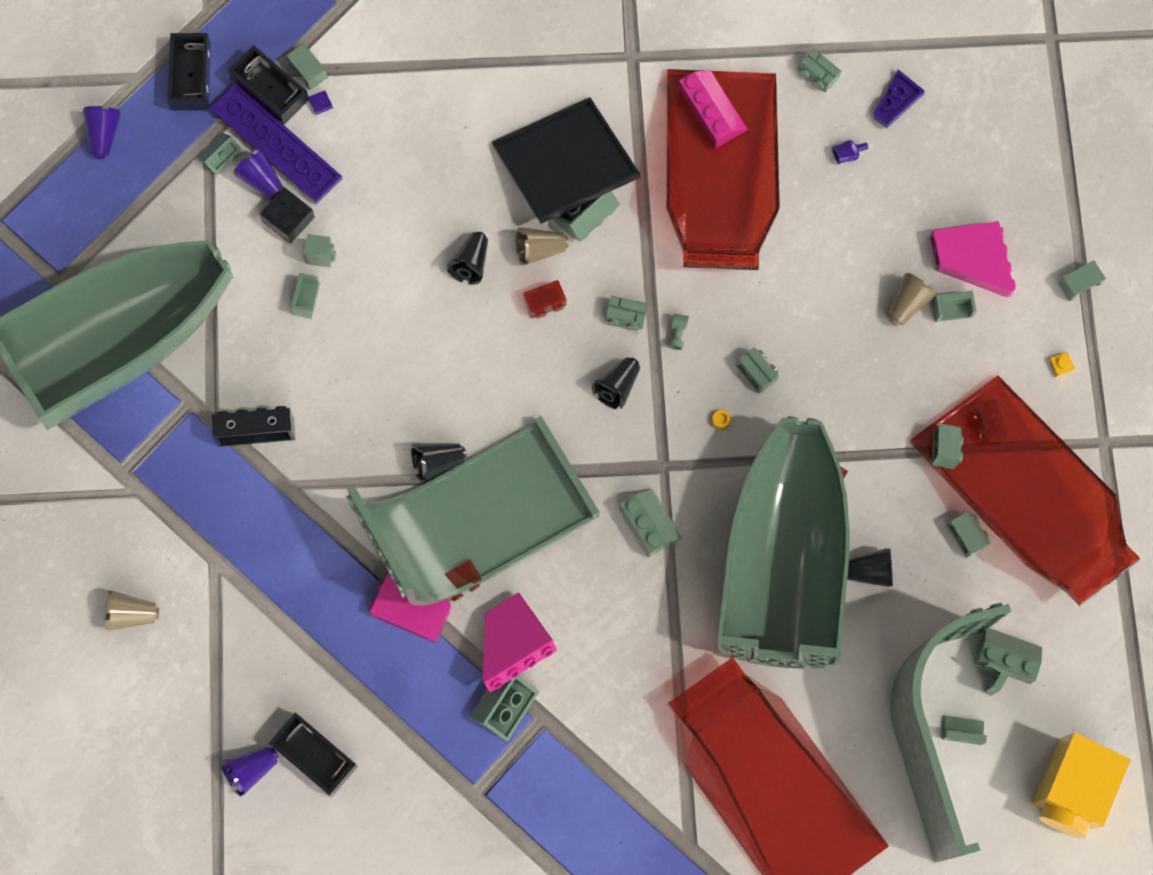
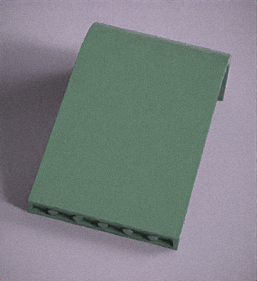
M542 416L535 419V424L407 493L386 500L369 502L362 500L356 487L352 485L347 488L349 495L346 496L353 512H357L356 515L362 528H368L365 531L373 547L377 545L375 549L382 563L387 562L385 566L391 579L397 580L395 584L402 598L406 596L410 604L415 606L434 604L468 591L599 518L600 514Z
M1002 602L990 605V608L984 611L982 608L971 610L966 616L960 617L940 629L906 659L893 684L890 699L891 721L935 863L981 850L978 842L965 845L924 714L921 700L922 674L930 654L937 645L982 633L1011 612L1009 604L1002 605Z

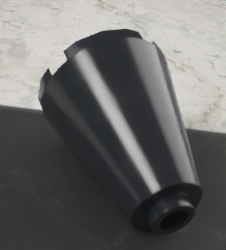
M483 232L471 233L448 262L447 271L457 281L463 282V280L469 281V285L481 282L488 246V238Z
M626 357L597 379L591 388L594 395L597 393L600 396L598 400L612 409H617L618 407L622 409L640 371L639 362L635 358Z
M459 443L412 444L414 448H411L413 467L418 469L419 474H416L421 482L464 462V458H466L465 447H461Z
M884 548L850 558L847 580L886 587L893 586L891 549Z

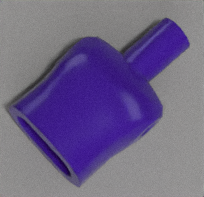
M847 140L842 144L833 146L832 151L836 162L842 164L857 160L859 152L867 150L869 147L867 142L856 145L852 140Z

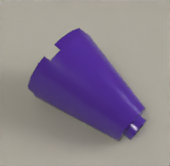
M86 106L83 108V118L89 152L93 155V158L105 159V156H108L120 119V110L108 107V110L102 109V106Z
M258 148L251 153L252 156L243 159L234 169L233 173L263 196L272 200L284 187L264 151Z
M265 746L225 759L220 764L223 765L221 769L230 786H236L237 790L234 792L239 797H242L278 763L277 758H279V755L273 747L270 749L269 746Z

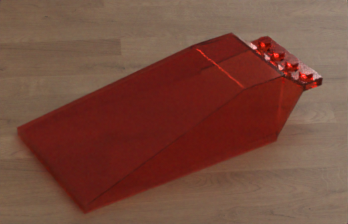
M667 69L666 208L683 251V267L759 270V252L780 209L776 73L711 71L748 129L743 134L715 148L679 90V80L693 72L706 70Z
M999 375L910 439V443L1026 567L1050 584L1066 592L1079 607L1139 562L1140 557L1126 544L1117 495ZM939 423L960 427L961 436L964 437L961 446L963 459L954 470L932 465L933 432Z
M733 657L668 702V705L680 721L686 770L761 875H851L889 847L783 699L746 675Z

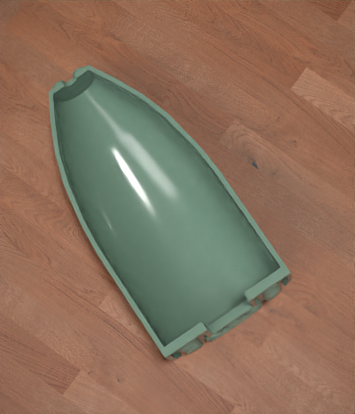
M209 240L154 246L117 257L69 278L1 316L0 356L46 430H49L133 382L185 343L205 321L220 300L231 279L234 278L230 271L231 267L226 259L223 260L221 258V252L216 245L212 246Z
M794 416L782 418L755 458L743 484L728 544L717 641L719 651L723 654L730 652L732 658L741 661L749 658L754 664L792 669H804L806 665H810L814 669L826 668L827 663H830L829 665L831 666L839 663L849 565L850 529L847 493L842 470L822 421L808 418L805 422L798 421V418Z

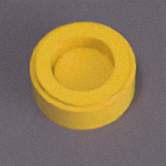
M725 410L716 411L712 416V425L718 430L728 428L731 422L730 414Z

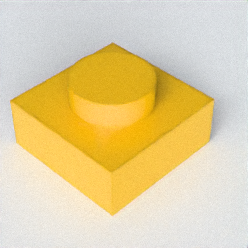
M1068 352L1049 359L1056 377L1075 370Z

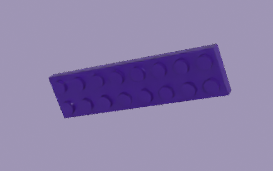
M236 83L210 107L211 112L253 149L261 148L269 162L316 204L343 179L342 175Z

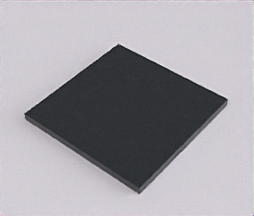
M591 97L492 142L494 149L540 224L641 178L640 172Z

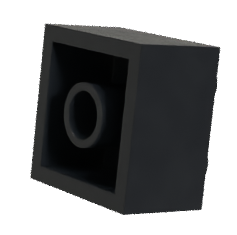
M285 187L260 213L262 222L289 244L315 218L313 209Z

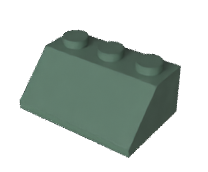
M611 191L552 220L570 237L582 241L589 236L591 231L600 226L605 218L613 214L620 204Z
M652 489L637 493L620 503L619 510L648 558L682 539Z
M988 628L984 631L974 664L982 666L990 661L1008 672L1009 677L1031 684L1036 681L1042 663V647Z
M518 675L516 678L503 684L499 689L493 690L490 693L486 690L469 717L491 733L508 742L539 691Z

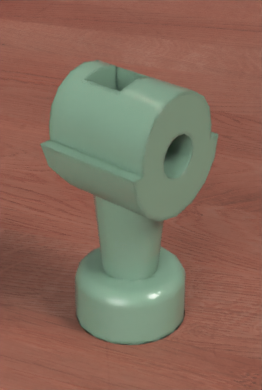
M674 313L671 326L674 333L673 338L668 342L669 348L674 350L683 349L684 343L681 337L687 327L689 316Z

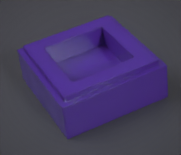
M326 91L309 97L316 115L333 109Z

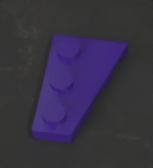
M898 69L886 94L875 110L873 118L887 129L924 95L925 90Z

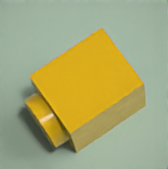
M1075 732L1060 738L1032 802L1033 805L1042 808L1039 819L1062 833L1085 839L1088 830L1104 826L1131 759Z

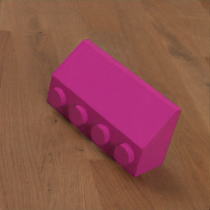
M710 70L693 72L679 80L680 92L715 148L748 131Z

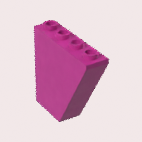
M999 221L933 230L930 240L938 272L1004 297H1010L1016 289L1015 280L1011 277L1012 266L1007 260L1008 248L1003 242L1004 230L1000 227Z
M386 568L385 574L387 576L384 582L381 581L377 588L379 594L376 600L372 599L369 605L370 615L436 644L451 611V604L447 599L424 606L410 604L406 596L402 598L395 584L397 580L391 579Z
M519 592L485 613L483 682L489 693L499 689L509 680L516 678L525 670L534 667L538 662L550 657L557 651L553 639Z

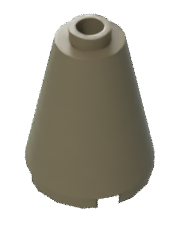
M522 227L517 229L520 232L515 235L516 253L521 255V258H518L521 265H527L565 252L569 246L568 237L564 233Z
M905 273L887 314L890 317L889 321L895 326L899 324L904 325L935 297L936 291L931 286L927 287L923 283L924 281L915 275Z
M108 590L105 630L154 623L155 619H159V607H156V603Z

